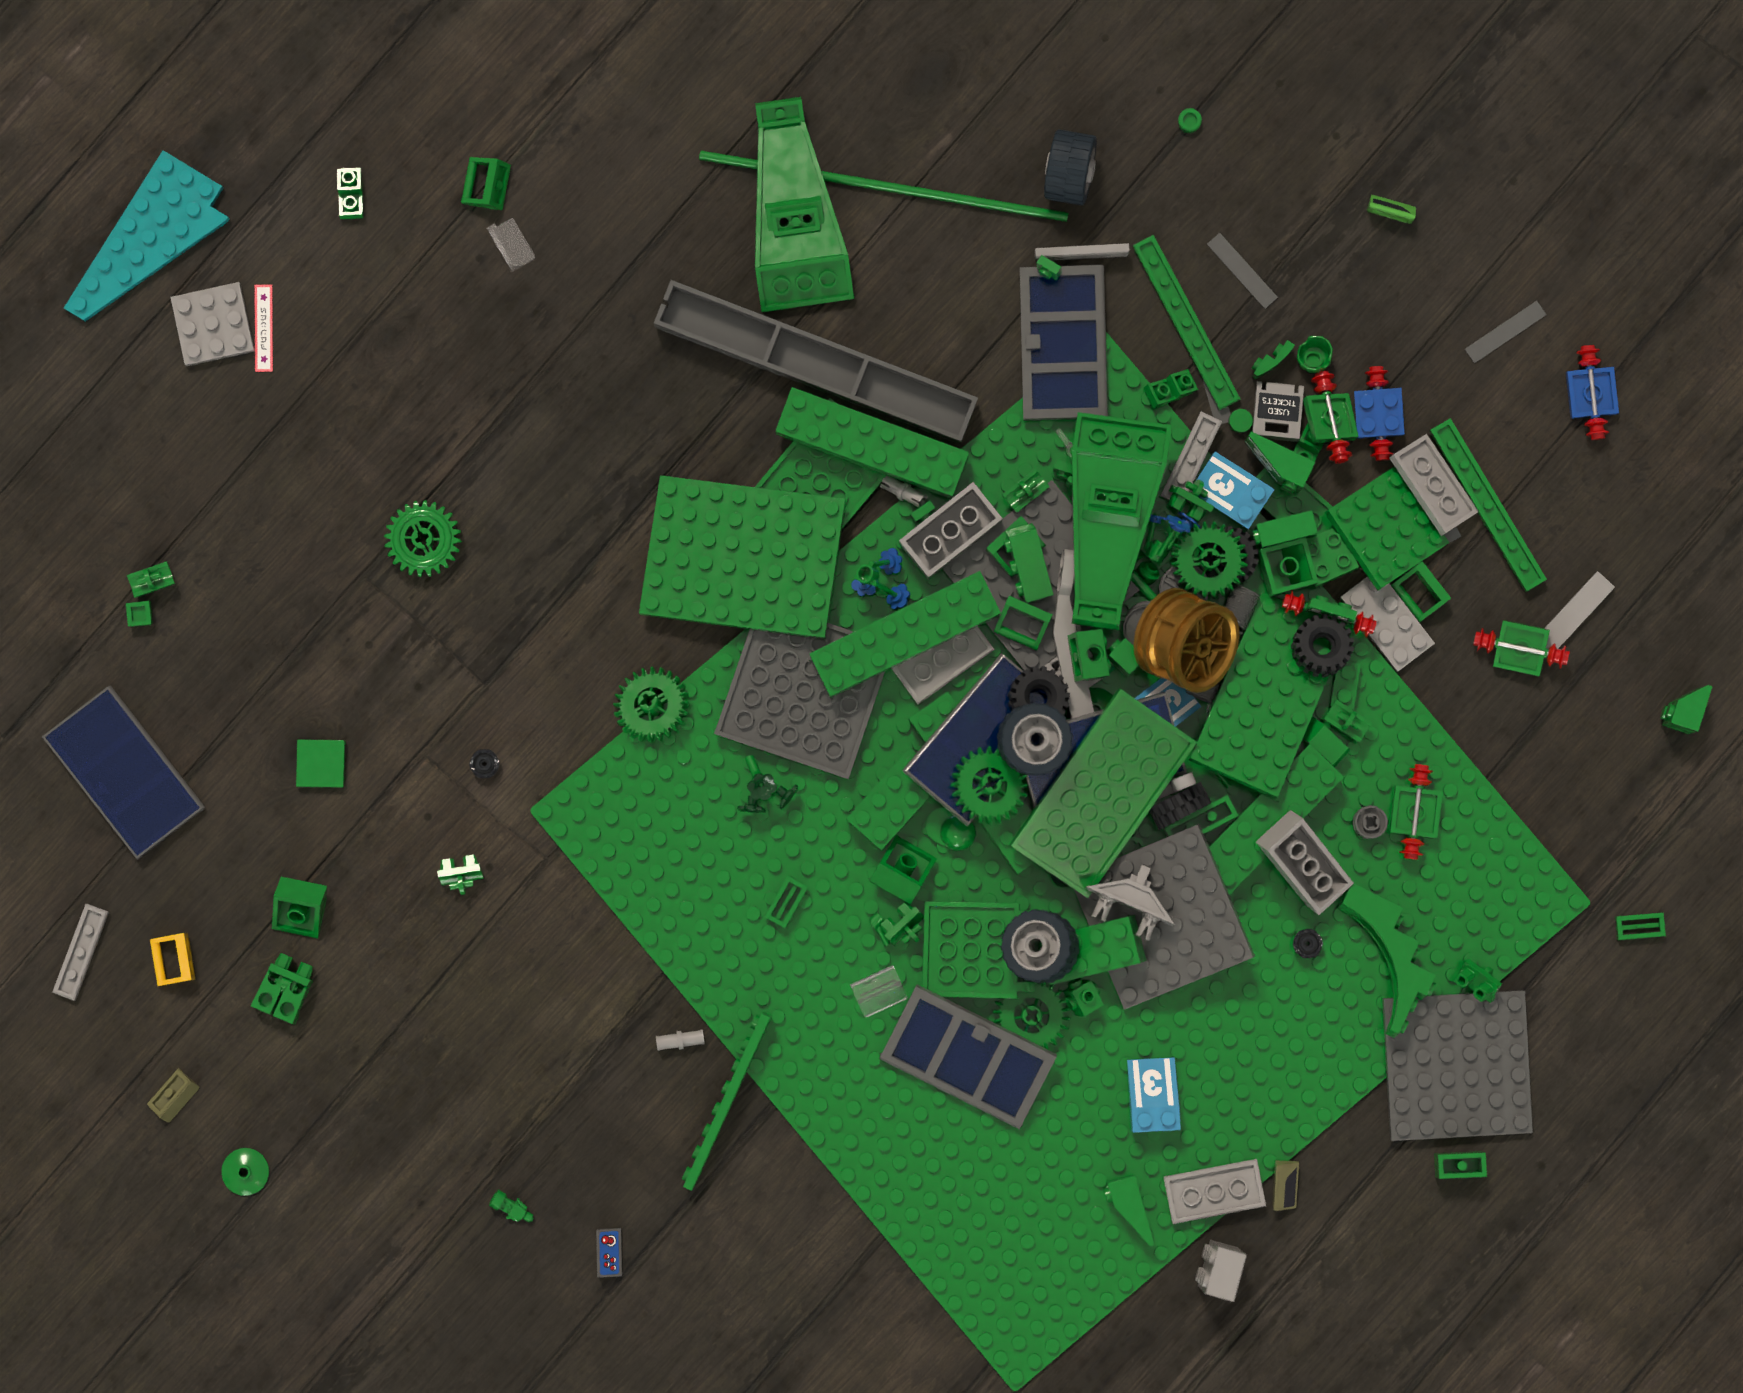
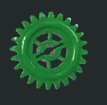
M424 500L420 507L418 502L414 501L412 509L408 504H405V512L397 509L399 517H390L394 525H386V528L391 531V533L384 535L385 538L390 539V542L384 546L392 548L388 556H396L393 561L394 565L402 562L400 566L401 571L409 567L408 573L410 576L413 575L415 570H417L420 578L423 571H426L427 575L431 577L432 569H435L440 574V565L449 568L446 560L455 561L451 553L460 552L454 546V544L462 542L460 539L455 538V535L460 534L461 531L453 529L458 524V521H449L453 516L452 513L443 515L445 511L444 506L436 510V502H433L428 507V502ZM420 522H429L431 524L426 529L421 527ZM412 526L414 530L412 536H406L407 531ZM433 526L437 528L440 538H434L431 532ZM420 532L425 536H429L426 539L427 547L418 542L421 539ZM405 539L412 540V543L415 545L412 552L408 549ZM439 541V545L437 546L436 550L433 551L432 547L434 545V542ZM418 549L424 550L426 555L421 556L416 555L415 553Z
M1205 521L1202 523V529L1197 524H1194L1193 533L1185 531L1186 538L1181 535L1178 536L1179 541L1182 543L1181 545L1173 544V547L1178 551L1177 553L1170 554L1171 557L1177 559V561L1170 564V566L1178 568L1173 573V576L1181 575L1178 584L1186 582L1185 590L1188 591L1190 588H1194L1193 594L1195 595L1201 591L1203 599L1206 598L1208 592H1210L1213 599L1216 598V591L1221 596H1225L1224 588L1232 592L1234 589L1231 583L1240 585L1241 582L1237 576L1246 575L1240 570V568L1248 566L1247 563L1241 561V559L1248 557V554L1240 553L1246 545H1237L1241 536L1232 538L1234 529L1226 533L1225 524L1217 529L1215 521L1210 528H1208ZM1205 543L1214 544L1213 548L1205 550L1200 545ZM1216 546H1219L1225 554H1220L1215 550ZM1198 548L1201 552L1200 556L1192 558L1195 549ZM1207 554H1210L1211 558L1217 559L1213 561L1212 565H1209L1207 561H1202V559L1207 557ZM1220 563H1226L1223 572H1220L1218 569ZM1194 566H1200L1203 569L1202 575L1196 572ZM1215 570L1218 576L1204 577L1206 571Z
M651 666L650 674H648L644 668H641L642 676L639 677L633 672V681L625 678L628 684L627 687L619 685L623 694H615V697L621 702L613 703L615 708L620 709L618 712H614V715L617 718H621L617 721V724L620 726L625 725L622 730L624 733L630 732L631 738H635L639 734V741H643L646 736L649 742L653 741L654 736L661 741L662 734L670 737V730L677 731L676 724L684 723L680 717L688 714L683 708L688 707L690 704L685 700L689 694L683 692L686 687L685 684L681 683L678 685L680 683L678 676H675L673 679L672 671H668L665 675V670L660 667L657 674L655 668ZM655 690H660L663 693L657 696ZM666 702H668V706H667V709H666V711H665V710L663 709V706H664L663 704H665ZM661 712L664 713L659 719L653 720V717L658 716ZM648 715L649 721L641 719V717Z
M988 746L986 753H984L982 748L979 747L977 749V756L973 751H969V759L964 756L961 757L964 766L955 765L959 773L951 775L957 780V782L950 784L951 787L957 789V791L952 793V796L960 798L955 804L957 806L963 804L964 807L961 812L970 811V819L977 815L979 823L984 818H986L989 825L992 823L993 818H995L997 823H1001V816L1009 820L1011 818L1009 811L1017 814L1018 810L1015 805H1024V802L1019 798L1028 796L1027 793L1021 791V789L1029 786V784L1021 782L1027 775L1019 774L1015 769L1010 768L1006 761L1002 759L998 748L995 753H992L991 746ZM987 769V774L983 777L975 775L980 770ZM991 769L998 771L1000 775L992 773ZM973 778L979 781L978 787L975 789L972 788ZM996 780H998L993 787H986L979 793H976L977 791L981 790L987 782H995ZM1003 782H1006L1005 792L1001 789ZM996 793L1003 796L999 801L991 803L992 796ZM980 795L988 797V802H984L978 797Z
M1034 982L1035 992H1018V999L995 1001V1004L1000 1006V1009L993 1010V1013L1000 1015V1018L995 1019L994 1023L1001 1024L1007 1030L1039 1046H1043L1047 1050H1049V1042L1057 1046L1055 1037L1064 1038L1060 1032L1061 1029H1069L1063 1024V1021L1071 1020L1070 1017L1064 1015L1070 1008L1062 1007V1004L1065 1003V998H1058L1062 990L1053 992L1055 984L1046 987V982L1040 984ZM1036 998L1034 1005H1028L1024 999ZM1039 999L1045 1003L1049 1011H1041L1037 1006ZM1021 1003H1023L1026 1006V1008L1030 1009L1031 1011L1037 1010L1038 1013L1036 1014L1037 1021L1041 1024V1028L1036 1021L1034 1022L1032 1019L1029 1021L1026 1020V1017L1028 1015L1026 1012L1027 1010L1021 1005ZM1018 1005L1022 1010L1021 1016L1014 1017L1015 1008ZM1043 1014H1049L1046 1026L1041 1021ZM1015 1019H1022L1027 1025L1025 1031L1017 1026ZM1029 1026H1036L1039 1030L1035 1033L1027 1032Z

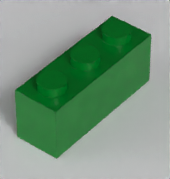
M1033 523L1005 531L1007 539H1003L1006 552H1011L1012 561H1009L1012 574L1017 575L1018 583H1015L1018 597L1022 596L1025 602L1028 603L1052 596L1053 591L1038 533Z
M1226 795L1165 827L1163 831L1169 837L1200 824L1203 834H1206L1237 818L1239 815L1230 798Z

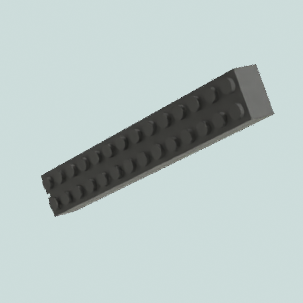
M670 280L663 298L664 304H661L654 321L655 328L961 445L978 397Z

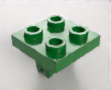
M1334 527L1307 539L1319 582L1314 584L1315 588L1359 569L1355 557Z

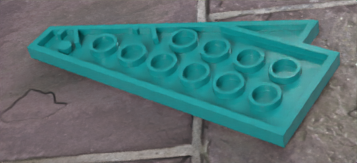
M163 150L64 309L83 321H87L226 224L230 218L212 207L222 192L223 186Z

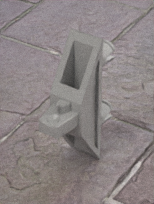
M1142 865L1137 876L1131 874L1129 879L1085 887L1086 890L1099 896L1094 912L1091 915L1093 918H1096L1100 910L1103 909L1101 921L1106 922L1110 908L1116 902L1142 913L1143 919L1135 934L1137 937H1140L1144 929L1147 928L1145 940L1150 941L1155 925L1160 921L1171 926L1175 925L1151 888H1149L1151 882L1146 879L1151 868Z

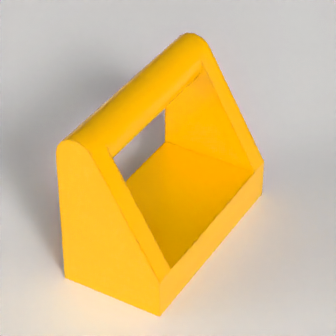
M188 933L150 939L157 986L196 980ZM175 940L181 977L166 980L160 943Z

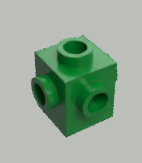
M1077 978L1070 982V987L1063 991L1066 996L1065 1002L1067 1006L1074 1011L1076 1016L1085 1017L1104 1005L1099 996L1100 990L1092 980Z

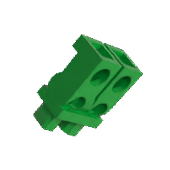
M281 953L276 959L275 964H270L251 1007L296 1025L299 1012L313 982L310 978L314 967L301 962L297 972H292L289 970L293 958Z

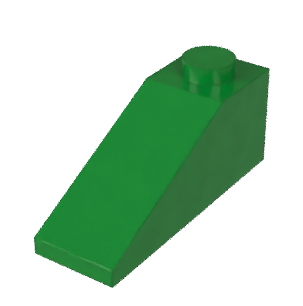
M1135 1175L1106 1182L1108 1188H1104L1107 1202L1112 1201L1113 1206L1147 1244L1154 1246Z

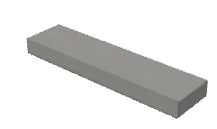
M1129 243L1035 248L1034 255L1036 261H1038L1041 255L1051 261L1127 257L1129 254Z
M1202 411L1200 412L1160 497L1170 500L1172 493L1169 492L1171 485L1178 486L1189 492V489L1185 487V483L1187 481L1193 483L1222 423L1221 420Z
M1598 571L1545 627V629L1550 630L1546 645L1548 652L1550 646L1554 643L1558 649L1615 588Z
M85 904L52 993L76 1001L109 911Z

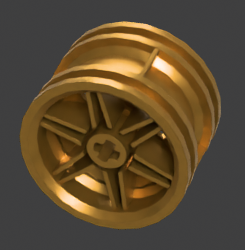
M1179 588L1167 589L1158 594L1148 604L1139 619L1134 636L1136 662L1147 673L1153 674L1158 678L1167 679L1190 692L1200 693L1207 691L1225 676L1235 658L1239 643L1237 618L1228 608L1214 602L1202 600L1186 590Z

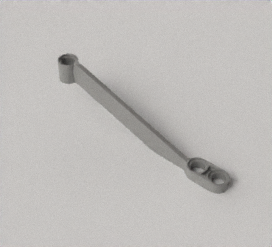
M1063 549L1057 584L1053 638L1061 675L1064 678L1063 683H1067L1069 687L1067 689V693H1070L1068 708L1070 718L1072 719L1092 713L1094 709L1088 681H1074L1067 635L1077 632L1076 625L1072 624L1073 611L1070 602V593L1074 579L1073 550ZM1084 726L1073 729L1076 747L1079 746L1087 734Z

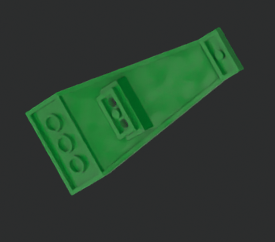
M796 97L755 103L758 120L755 271L761 312L854 299L848 251L805 123L802 98ZM804 215H810V220L805 221L803 219ZM787 218L788 222L781 224L780 219Z
M1078 412L1071 455L1074 610L1072 624L1119 630L1122 607L1166 470L1172 425Z

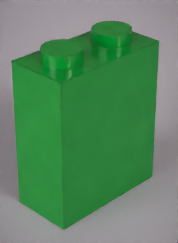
M1312 510L1256 524V530L1252 532L1256 545H1260L1261 549L1318 534Z

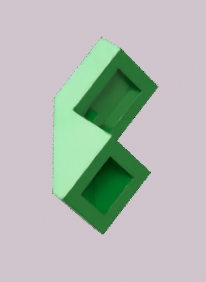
M1312 716L1303 740L1311 744L1335 767L1347 755L1350 749L1324 724Z

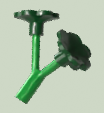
M753 755L747 756L745 761L752 775V781L747 784L750 796H748L746 805L737 806L738 811L766 813L765 808L757 805V799L768 800L771 797V793L775 791L776 794L782 797L779 808L782 810L797 792L798 785H794L790 790L785 789L782 785L779 787L773 782L774 778L772 775H764L760 772Z

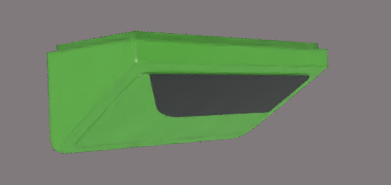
M1371 195L1367 211L1409 224L1414 221L1416 216V207Z

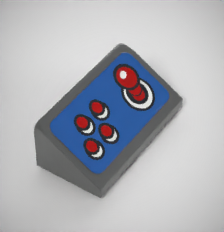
M621 1228L597 1229V1278L622 1276Z

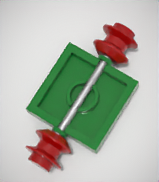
M1321 371L1316 373L1315 377L1311 380L1312 383H1317L1314 392L1320 395L1306 396L1303 399L1312 443L1331 442L1327 446V450L1333 453L1329 460L1334 461L1336 464L1344 463L1352 456V452L1346 451V448L1350 445L1347 441L1356 440L1359 437L1349 393L1331 394L1337 387L1336 384L1331 383L1335 376L1329 373V371Z
M1293 591L1284 596L1282 607L1285 608V613L1293 610L1295 616H1298L1303 610L1304 612L1318 615V617L1328 614L1330 619L1332 616L1338 617L1336 620L1338 623L1343 621L1346 623V626L1349 624L1353 626L1355 634L1363 631L1367 638L1368 634L1374 633L1377 623L1376 620H1373L1374 615H1371L1369 618L1364 617L1363 612L1357 615V611L1352 610V606L1339 602L1338 605L1329 603L1330 599L1322 596L1311 598L1305 603L1304 595L1301 594L1299 597H1296Z
M1503 620L1499 638L1495 640L1494 630L1490 634H1486L1482 628L1481 632H1476L1473 644L1478 646L1477 651L1484 647L1487 653L1491 652L1495 645L1497 650L1493 667L1540 676L1544 658L1547 657L1549 666L1553 663H1558L1561 669L1562 664L1567 665L1570 651L1565 650L1566 646L1562 650L1557 649L1555 643L1550 646L1548 652L1546 645L1550 632L1549 629Z
M1415 764L1414 768L1409 769L1414 772V775L1408 780L1417 786L1413 788L1395 785L1389 829V833L1404 834L1410 837L1401 841L1405 845V850L1399 853H1403L1404 858L1418 860V855L1423 856L1419 852V847L1423 846L1424 843L1416 839L1418 836L1435 839L1438 837L1443 791L1424 789V786L1432 783L1428 779V774L1433 773V771L1429 770L1428 765Z

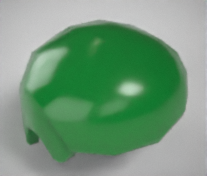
M1309 336L1299 346L1297 362L1303 370L1308 373H1319L1329 367L1333 355V348L1329 340L1322 336Z

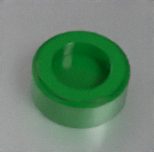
M1193 108L1183 110L1178 117V125L1186 133L1197 131L1202 122L1200 113Z
M1245 409L1235 410L1228 419L1229 427L1236 433L1246 432L1253 423L1252 415Z

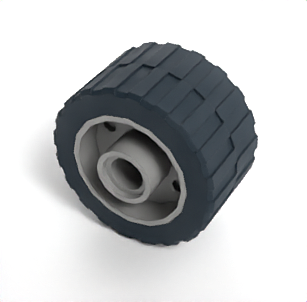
M1060 129L1055 132L1045 168V199L1081 206L1085 204L1096 165V136Z
M1031 703L1016 707L1004 717L997 733V746L1002 759L1006 761L1010 768L1022 774L1037 776L1049 774L1062 766L1061 764L1067 760L1068 754L1072 749L1073 734H1071V727L1066 721V717L1058 712L1056 708L1050 707L1047 704ZM1033 733H1036L1039 737V743L1036 746L1030 742V737Z
M1034 909L1024 911L1020 915L1015 916L1006 926V930L1002 935V957L1007 967L1016 976L1027 981L1051 983L1062 979L1072 970L1073 965L1076 964L1079 954V939L1074 927L1070 925L1067 919L1062 918L1061 915ZM1042 942V948L1039 951L1038 946Z

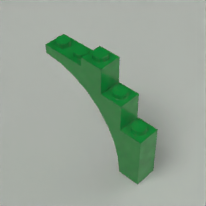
M1353 884L1345 891L1338 909L1353 917L1369 932L1379 945L1387 962L1392 979L1393 1004L1391 1018L1385 1034L1395 1038L1399 1033L1403 1034L1409 1023L1406 1020L1409 1012L1412 1013L1418 1003L1417 999L1422 1000L1427 995L1431 996L1436 986V983L1433 981L1436 975L1413 964L1420 952L1417 949L1420 941L1396 930L1399 928L1404 917L1400 915L1403 907Z

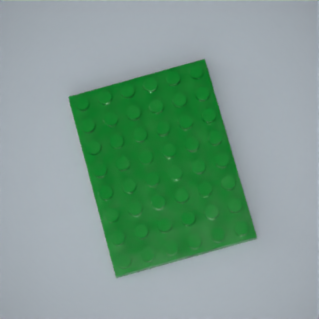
M660 475L639 614L826 639L846 499Z

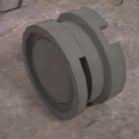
M1370 805L1360 808L1355 813L1352 824L1359 836L1373 839L1385 832L1388 820L1383 810Z

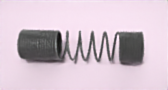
M1234 584L1232 585L1234 590L1229 592L1224 607L1233 612L1237 618L1239 630L1244 631L1248 626L1260 596L1245 587ZM1218 682L1214 687L1200 693L1185 691L1199 700L1213 703L1221 684Z

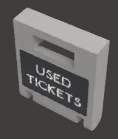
M1257 381L1252 432L1266 439L1298 442L1300 439L1304 386L1299 385L1298 393H1294L1295 385L1266 382L1265 390H1262V382ZM1265 423L1288 425L1287 433L1265 431Z

